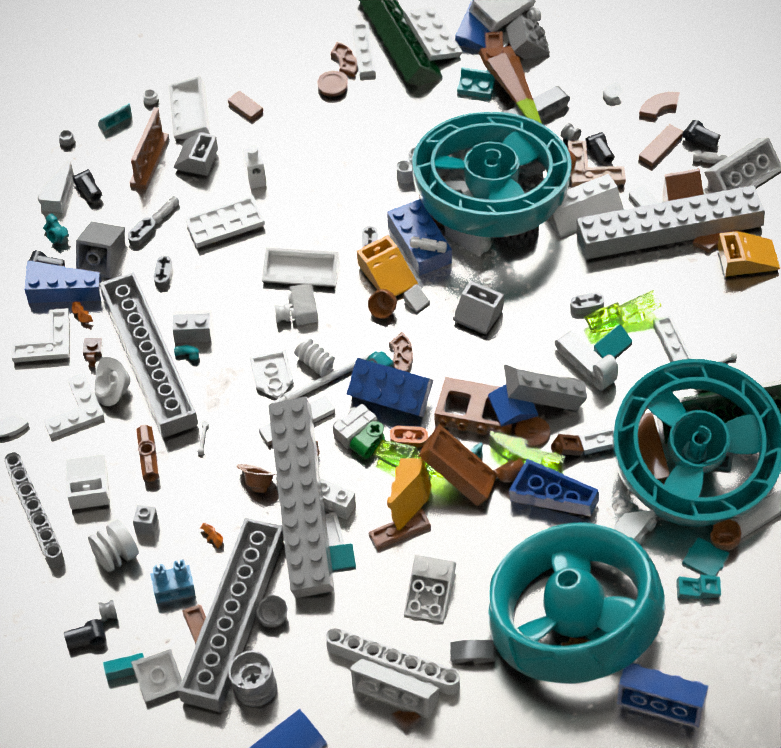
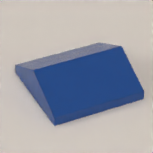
M506 384L488 394L501 427L538 416L533 402L508 398Z

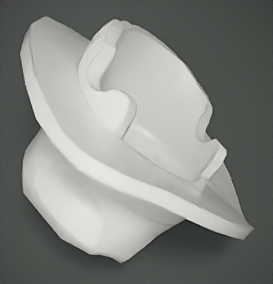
M105 356L99 360L97 366L94 393L100 404L112 406L128 390L131 384V377L120 360Z

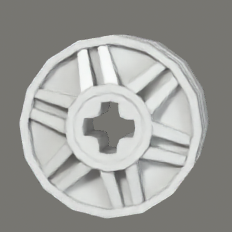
M115 519L106 525L107 535L102 530H97L96 535L91 534L87 538L94 557L107 572H112L115 569L114 565L116 567L121 566L120 556L125 561H129L140 553L132 534L120 519Z

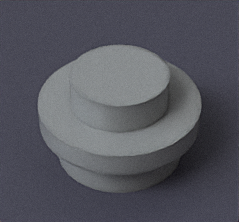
M69 129L60 131L58 135V142L64 146L71 145L76 140L75 134Z

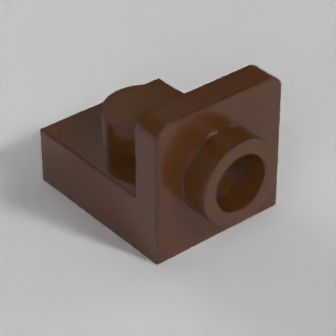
M558 434L550 445L554 459L558 461L564 454L581 456L584 452L579 435Z

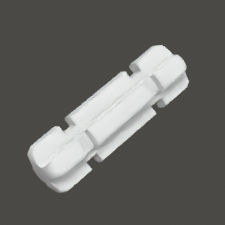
M695 150L692 160L697 162L702 160L705 163L717 164V162L722 161L728 155H718V153L713 152L701 153V151Z
M172 195L168 199L169 201H166L151 215L156 224L163 220L162 218H165L174 209L173 207L180 203L178 197Z
M414 236L410 241L412 248L420 247V249L438 250L437 252L445 253L447 249V243L443 241L438 243L437 240L425 238L420 240L419 237Z

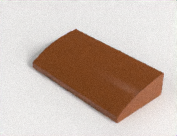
M651 412L644 413L638 427L640 453L650 472L664 484L670 473L654 415Z
M440 424L437 425L424 444L419 457L478 506L488 498L496 479L493 469Z

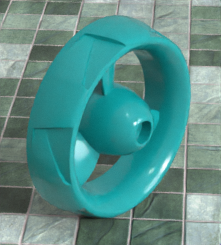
M473 112L440 122L421 137L412 157V174L416 191L420 195L423 205L435 220L448 228L469 235L506 237L521 234L538 227L555 213L558 206L562 205L570 183L571 157L562 139L551 129L533 119L507 112ZM472 148L466 154L464 160L450 157V155ZM537 160L543 165L547 175L536 188L524 193L521 186L517 183L519 167ZM436 169L464 170V180L473 197L461 194L446 185L437 174Z
M693 358L672 361L643 375L634 383L623 398L618 408L613 429L612 445L616 467L628 490L643 505L653 510L659 518L668 522L688 527H703L717 524L736 516L742 517L767 497L780 476L781 414L768 392L755 379L738 368L708 359ZM691 389L713 392L732 401L746 415L724 423L718 416L707 411L695 410L686 413L682 403L673 392ZM647 409L659 420L672 427L667 446L670 457L677 466L669 474L664 484L647 468L638 445V427ZM727 452L745 455L759 453L756 469L738 488L715 497H699L703 486V473H708L719 467L724 461Z
M586 522L567 523L552 526L527 537L508 551L500 560L490 580V602L487 620L488 628L497 651L506 662L519 672L537 680L550 683H584L614 674L638 659L653 643L659 633L665 616L666 602L662 580L656 566L648 553L636 540L603 525ZM590 561L611 565L626 574L637 588L636 600L627 597H605L603 587L590 573ZM553 568L555 573L548 579L542 599L545 615L516 628L514 624V609L520 594L534 578ZM597 627L607 633L598 639L577 645L555 646L538 642L552 629L568 637L588 635L594 632Z

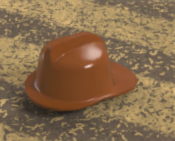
M250 464L236 465V468L244 472L246 485L255 492L265 493L272 484L273 476L276 475V473H272L259 466Z

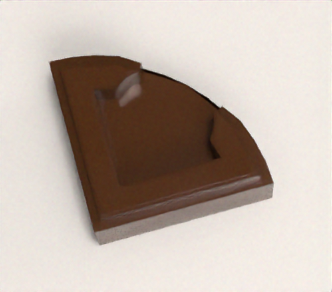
M400 710L391 714L393 720L404 732L421 721V716L413 711Z

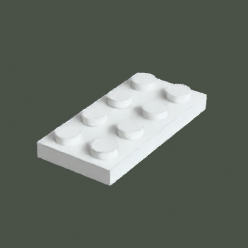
M435 6L404 10L403 16L430 61L461 57V48Z
M253 195L184 217L197 248L266 225Z

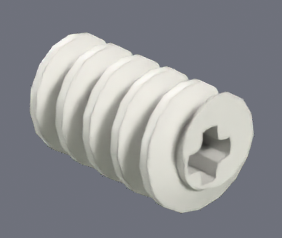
M312 338L302 341L294 350V355L301 361H304L311 369L315 370L317 374H320L321 377L331 373L335 356H330V352L325 351L323 347H319V344L314 343Z

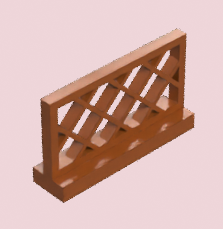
M153 108L130 159L133 172L129 180L130 187L147 190L169 141V133L163 132L159 108Z

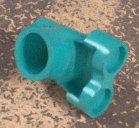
M49 214L45 219L46 223L42 227L47 233L48 240L51 243H66L70 235L68 228L62 226L53 214Z

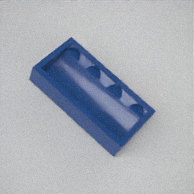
M471 0L456 31L455 40L459 46L480 50L486 48L485 33L490 31L469 11L473 1Z
M299 708L249 748H324L327 745V741Z

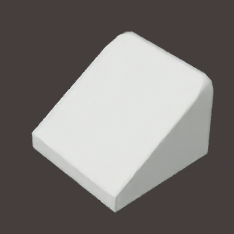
M417 284L404 293V303L416 313L430 303L429 298Z

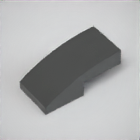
M472 639L450 642V661L453 664L472 660L475 664L495 661V645L493 640Z

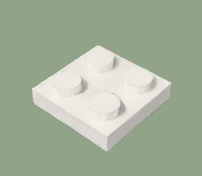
M172 648L131 662L145 702L179 689L182 677Z

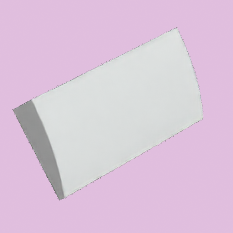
M201 75L168 84L174 139H188L199 132L211 134L206 87Z
M265 247L261 281L301 285L312 283V285L335 287L340 261L339 251Z

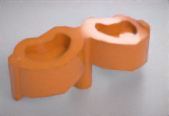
M80 302L72 303V313L78 314L80 322H94L88 311L83 310Z
M203 522L199 529L209 534L206 540L210 541L212 539L217 546L216 548L219 549L224 541L223 536L215 531L214 526Z

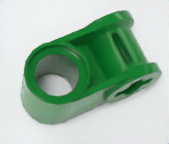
M378 421L369 423L352 439L350 449L364 459L371 457L374 451L385 442L383 424Z

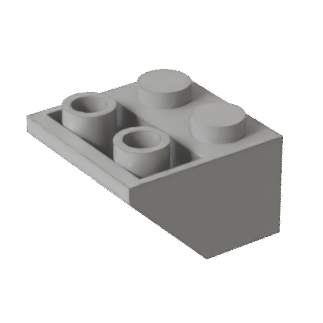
M520 15L506 27L510 44L514 53L518 56L528 59L549 56L551 54L546 31L541 25L538 26L529 18L526 19Z
M199 132L185 140L173 169L207 176L219 150L217 135Z
M470 281L461 294L453 321L486 335L504 309V294Z

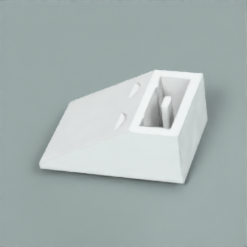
M105 454L66 459V494L70 510L110 504Z
M414 554L403 615L444 622L457 563L451 560Z

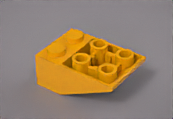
M738 231L719 234L718 251L725 276L781 269L772 239Z
M389 235L356 250L357 265L377 290L388 289L396 297L414 285H418L398 246Z
M401 458L399 466L395 469L396 477L391 483V495L387 498V507L391 510V518L395 522L397 530H401L428 501L432 484L425 462L421 458Z

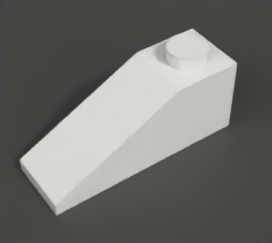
M67 160L42 186L41 193L37 195V203L40 204L41 211L63 213L74 173L71 160Z

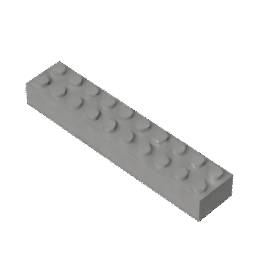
M753 185L577 218V237L585 258L590 259L696 239L704 235L764 226L766 210Z
M135 271L99 283L102 298L162 438L198 426L196 409Z
M307 397L268 404L290 591L295 598L335 591L311 404Z
M244 517L179 686L178 693L182 703L218 712L221 711L231 685L229 666L231 661L243 652L256 617L258 603L264 596L284 542L282 525Z

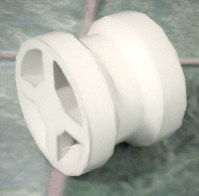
M289 303L284 305L274 304L276 323H279L281 320L291 321Z

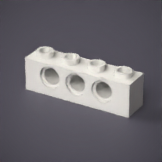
M321 478L325 511L329 513L336 512L337 516L347 520L356 506L355 492Z

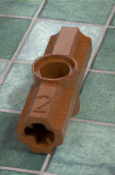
M142 424L136 428L142 480L152 482L159 478L153 427Z

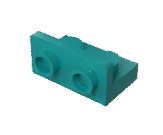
M461 67L456 94L491 99L495 77L488 70Z

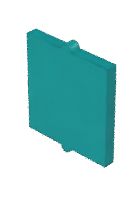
M698 537L693 546L688 548V553L683 559L682 564L703 575L716 576L719 570L723 569L730 553L714 547L713 544Z

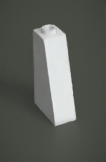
M473 0L469 11L490 32H495L529 10L530 7H533L537 0Z

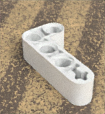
M571 330L554 341L557 351L599 390L602 391L617 381L619 366L612 355L601 358Z

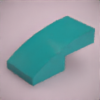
M701 574L699 578L678 576L676 579L677 598L706 599L722 595L721 579L719 576Z

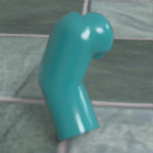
M190 345L173 347L174 356L189 354L190 360L199 359V350L196 347Z

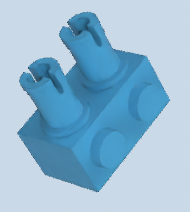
M179 559L180 563L175 560L173 568L166 569L164 564H159V568L157 564L153 566L150 578L156 604L196 595L190 564L186 565L183 559Z

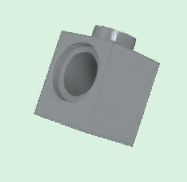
M137 504L132 519L135 534L155 536L159 521L157 508L155 506Z

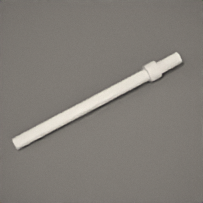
M370 354L362 357L361 359L366 360ZM355 361L293 392L289 391L283 394V397L271 403L296 399L353 371Z

